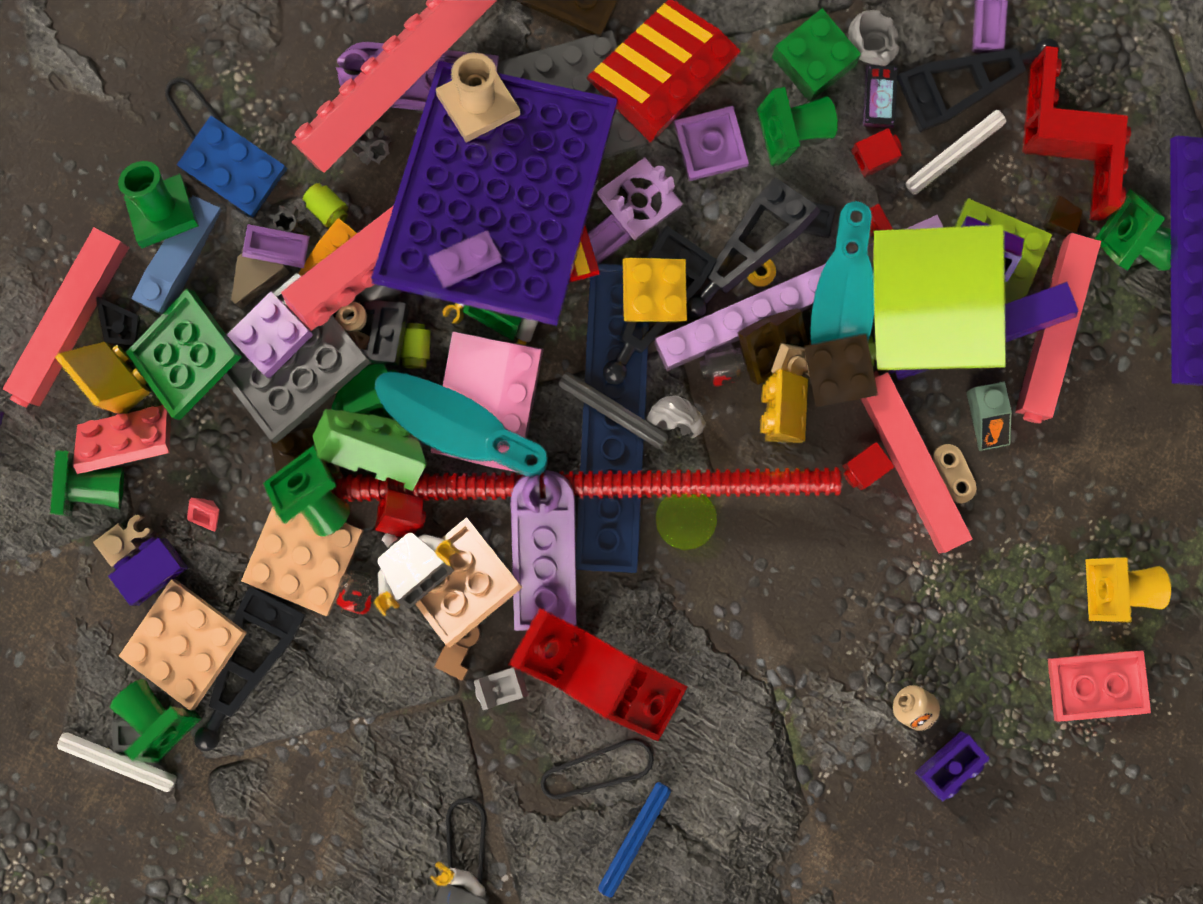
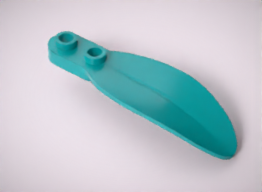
M850 202L844 206L840 213L835 251L823 268L814 296L811 315V344L866 333L867 341L869 340L874 318V274L867 254L872 214L869 207L862 202ZM852 212H859L862 216L861 221L858 223L853 222L850 219V214ZM848 243L857 245L858 249L855 254H850L846 251Z
M388 372L381 374L377 378L375 390L383 407L407 432L428 446L467 460L495 461L527 477H534L545 471L547 455L540 445L506 430L497 417L472 399L442 385L408 374ZM502 445L509 446L507 452L502 453L498 451ZM534 458L537 460V463L534 466H529L526 464L527 460Z

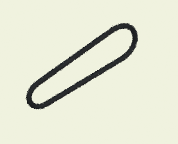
M175 78L167 84L165 89L167 101L192 140L196 136L170 96V89L177 82L186 83L213 117L225 124L188 79Z
M636 738L627 739L546 771L541 779V789L547 797L561 799L638 779L646 775L652 768L654 761L653 752L650 746L643 740ZM637 743L642 745L648 752V766L639 774L557 795L551 794L546 789V778L550 774L624 745Z
M458 799L451 804L446 815L448 868H453L451 813L459 804L471 803L479 809L482 818L478 881L482 884L486 830L485 810L474 799Z

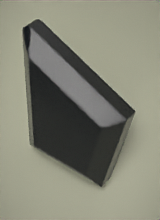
M97 297L96 303L104 342L132 346L138 338L140 316Z

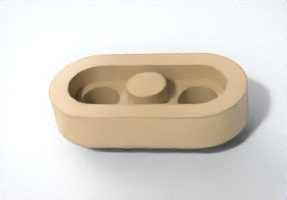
M945 444L936 448L931 458L954 503L961 504L970 501L975 496L977 487L961 450L951 444ZM946 454H950L953 457L951 465H947L944 462ZM959 482L964 483L966 486L963 494L959 493L956 489Z

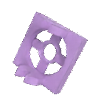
M645 157L609 182L597 193L634 241L681 208L683 204L673 192L675 187L673 177L667 178L664 166L653 168ZM644 178L650 180L653 184L647 189L636 188L630 179ZM621 186L628 194L626 204H624L625 198L618 195ZM660 192L662 205L660 211L656 213L650 206L651 197ZM635 193L643 194L647 198V205L643 208L634 206L631 202V196ZM634 212H643L648 220L635 219Z

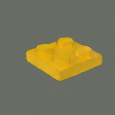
M623 259L624 321H687L686 259Z

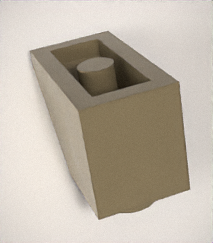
M241 253L237 257L231 300L235 305L243 309L290 272L284 264L242 257Z

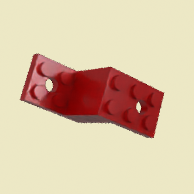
M1046 46L1030 65L1022 153L1094 161L1090 220L1102 221L1124 204L1126 198V188L1122 187L1123 175L1126 174L1129 159L1125 156V147L1131 137V127L1127 126L1128 115L1053 108L1057 106L1059 100V89L1055 88L1056 77H1059L1061 72L1062 60L1058 58V47Z
M542 608L539 609L532 620L527 633L509 664L521 672L557 687L604 718L656 741L660 740L688 688L683 683L643 664L594 634ZM551 643L549 649L545 652L547 645Z

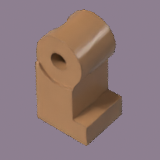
M478 625L450 648L445 645L434 667L463 681L469 668L462 664L471 646L480 640V627Z

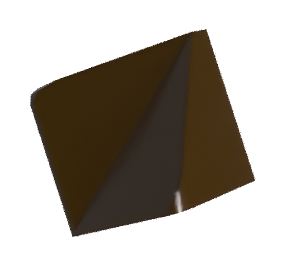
M1058 195L1053 200L1042 227L1065 237L1071 233L1076 234L1083 210L1066 198Z

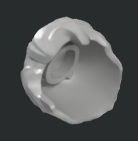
M867 10L859 13L851 22L848 39L861 53L859 58L861 61L873 65L886 66L897 56L899 52V46L896 43L898 32L894 26L893 19L882 15L879 10Z
M666 396L652 406L647 416L648 423L663 430H673L677 426L681 429L680 433L682 435L690 434V438L700 435L706 427V421L698 409L688 400L679 396Z

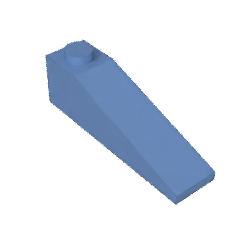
M192 196L191 202L199 226L164 240L146 268L131 298L140 305L159 314H163L180 296L221 211V208L195 196Z

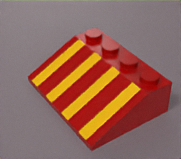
M667 0L598 65L586 79L603 96L616 98V109L651 143L734 63L741 50L720 29L675 0Z

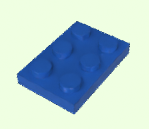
M213 116L208 118L177 163L178 167L253 218L287 170L285 165Z

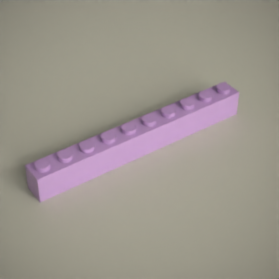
M935 215L906 229L943 228V225L938 215ZM874 243L868 245L867 254L874 274ZM825 264L656 338L654 344L666 371L739 340V331L766 317L796 308L800 309L801 312L812 308L818 281Z

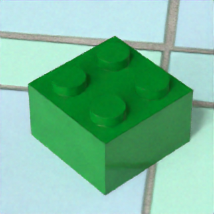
M822 8L775 46L772 59L809 102H812L854 68L861 53Z

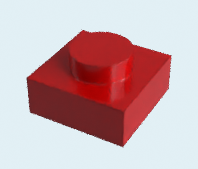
M879 203L869 208L872 214L871 237L874 236V231L893 230Z

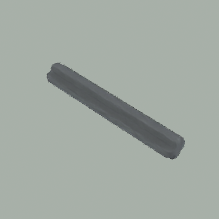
M566 372L560 379L559 386L652 446L661 449L668 439L666 433L573 374Z

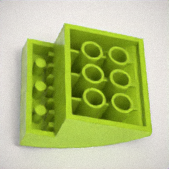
M1004 225L874 231V314L878 370L1006 367Z

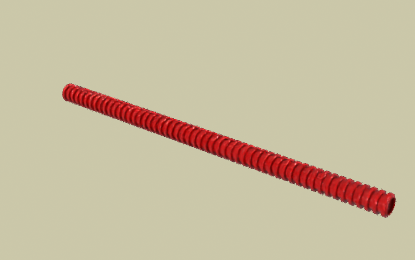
M769 468L765 469V472H760V469H755V472H750V469H745V472H740V469H736L735 472H730V469H726V472H720V469H716V472H711L710 469H706V472L701 473L700 469H697L696 473H691V470H686V473H681V470H677L676 473H672L671 470H667V473H662L661 470H657V473H652V470H647V473H642V470L633 473L632 470H628L627 474H623V471H618V474H613V471H608V474H604L603 471H598V474H594L593 471H589L588 474H584V471H579V474H574V471H569V474H565L564 471L559 472L569 481L573 488L574 496H579V499H584V496H589V499H593L594 495H598L599 498H604V495H608V498H613L614 495H618V498H623V495H628V498H633V495H637L638 498H642L643 495H647L648 498H652V495L662 498V495H667L668 498H671L672 494H677V497H682V494H687V497H691V494H696L697 497H701V494H706V497H711V494H716V497H721V494H726V497H730L731 494H736V497L746 494V497H750V493H755L756 496H760V493H765V496H770V493H775V496H780V493H785V496H790V493H795V496H800V493H805V496L815 493V496H819L823 492L825 496H829L830 492L840 495L842 489V478L839 468H834V471H830L829 468H824V471H820L819 468H814V471H810L809 468H805L804 471H800L799 468H795L794 471H790L789 468H785V471L775 468L774 472H770ZM485 472L481 476H478V473H472V476H469L468 473H463L462 476H459L458 473H453L452 476H449V473H444L443 476H440L439 473H434L433 476H430L429 473H425L424 476H420L415 488L411 491L403 488V482L389 477L382 481L373 477L372 474H367L366 477L363 474H358L357 477H354L353 474H348L346 478L343 475V478L334 480L336 487L330 491L343 501L347 499L348 502H353L354 499H357L358 502H363L364 498L367 501H373L374 498L377 501H381L388 489L421 497L425 501H430L431 498L439 501L441 497L444 500H449L450 497H453V500H459V497H462L463 500H468L469 497H472L473 500H478V497H482V500H487L488 497H491L492 500H497L498 497L506 500L507 497H511L515 484L524 475H517L516 472H511V475H507L506 472L497 475L496 472H492L488 476ZM545 472L540 474V498H546Z

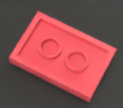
M161 405L78 424L73 458L75 471L77 474L169 453L170 414Z
M1143 650L1047 659L1054 721L1062 722L1151 713Z

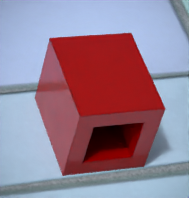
M887 128L855 143L851 152L865 178L897 163L902 156V145L896 135L892 136L890 129Z
M877 442L871 444L842 465L846 470L843 476L853 488L857 486L860 490L867 488L895 467Z
M388 489L378 504L375 531L404 537L410 532L415 534L417 529H422L425 523L426 512L422 511L424 498Z

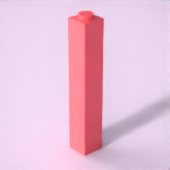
M93 228L3 387V390L12 394L10 400L26 408L29 404L41 406L62 369V365L55 356L61 352L72 350L97 306L96 298H102L129 250L127 245L97 228Z
M1074 233L1069 234L1062 241L1049 288L1068 282L1079 311L1076 318L1037 331L1015 410L1016 413L1023 414V419L1026 421L1041 423L1042 420L1045 421L1053 418L1101 241Z
M877 371L874 372L878 395L862 398L861 401L938 553H946L973 538L889 373L887 372L879 376Z

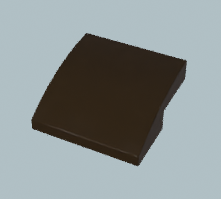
M798 308L766 317L738 332L750 381L757 385L774 374L771 372V369L782 343L802 347L809 344L802 312Z

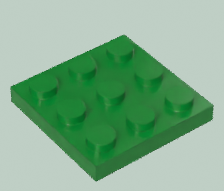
M186 289L126 351L170 416L177 420H181L242 358V355L196 293L189 289Z

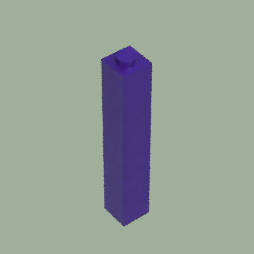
M1068 282L1005 304V343L1076 318L1079 310ZM930 369L888 370L889 374L895 373L899 381Z

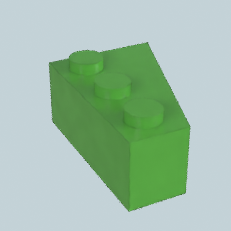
M325 409L313 435L319 459L357 471L358 467L377 473L376 479L385 481L389 477L403 482V488L411 491L415 488L427 465L419 440L407 432L393 418Z

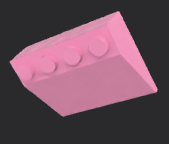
M453 331L443 386L477 402L497 417L506 430L527 439L544 349ZM502 445L498 451L502 453L507 452L509 446ZM431 447L432 453L488 467L514 471L495 461L467 460L446 454Z

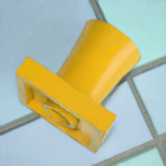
M1127 557L1085 559L1089 621L1129 622L1131 621L1130 606L1162 610L1169 604L1171 583L1163 567L1155 566L1143 570L1128 571Z

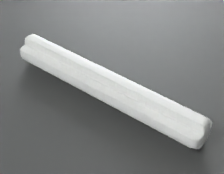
M999 110L991 113L910 177L905 183L907 189L914 195L919 193L1006 123L1004 115Z
M63 733L57 744V748L165 792L172 791L177 777L171 773L143 762L131 761L126 755L113 752V750L70 733Z

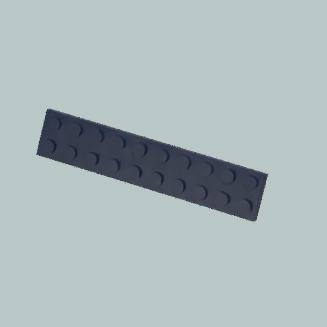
M597 264L600 274L590 277L585 383L645 420L648 346L641 353L634 351L626 365L627 377L622 383L613 385L608 383L603 377L605 364L615 360L624 346L619 341L625 323L623 265ZM636 322L632 335L640 340L649 330V322ZM584 402L580 471H584V474H588L589 471H593L594 474H598V471H603L604 474H608V471H613V474L623 471V474H627L628 470H632L633 473L642 470L643 439ZM594 495L593 499H589V496L579 499L576 570L637 573L641 498H638L637 495H633V498H628V495H623V498H618V495H614L613 498H608V495H604V498Z

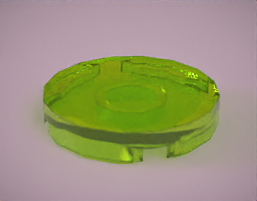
M672 494L671 498L666 496L659 504L655 516L656 528L661 538L671 547L681 550L696 549L705 544L714 534L717 524L716 510L711 500L704 494H701V497H697L696 494H691V497H687V494H682V497H677V494Z

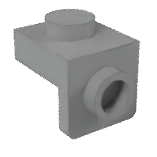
M514 667L474 681L475 694L483 710L529 695L522 672Z

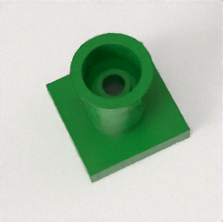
M775 88L757 108L771 167L782 165L800 147V140L834 139L837 134V113L832 100L828 96L790 108L786 88Z
M138 161L123 170L118 180V186L125 195L124 199L135 238L141 249L199 226L185 180L181 174L163 180L158 166L150 161Z
M1130 189L1126 194L1124 204L1113 212L1095 240L1101 241L1100 247L1118 266L1126 270L1131 267L1139 255L1160 271L1171 269V229L1161 226L1166 218L1139 193Z
M314 446L263 483L277 517L284 524L299 513H302L316 535L328 536L339 530L349 517V505L330 491L336 487V484L325 461L318 458Z
M55 450L50 514L72 516L73 502L98 504L121 509L124 492V466L102 468L77 474L73 467L74 454L69 451Z
M139 679L128 685L114 698L110 705V709L123 718L140 735L125 751V754L131 761L158 763L202 719L195 710L173 706L166 710L154 695L146 679Z

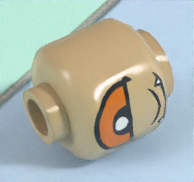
M909 685L897 693L893 702V713L899 722L916 731H924L936 723L940 713V705L932 693L919 686Z

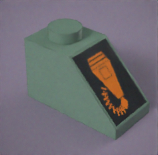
M1005 381L968 390L966 393L979 451L1010 445L1012 412Z

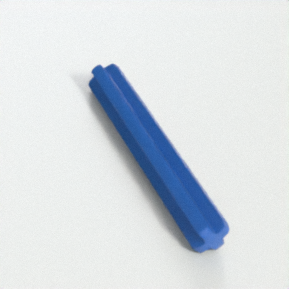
M660 782L655 784L598 886V891L603 895L611 898L615 894L671 794V789Z

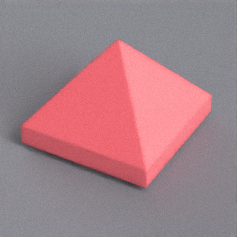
M191 497L187 520L215 532L220 509L212 500Z

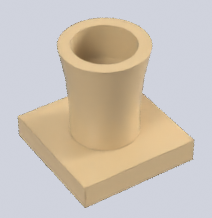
M469 53L461 56L452 67L453 80L435 89L437 97L466 143L520 116V108L497 74L495 64L489 57L480 53Z

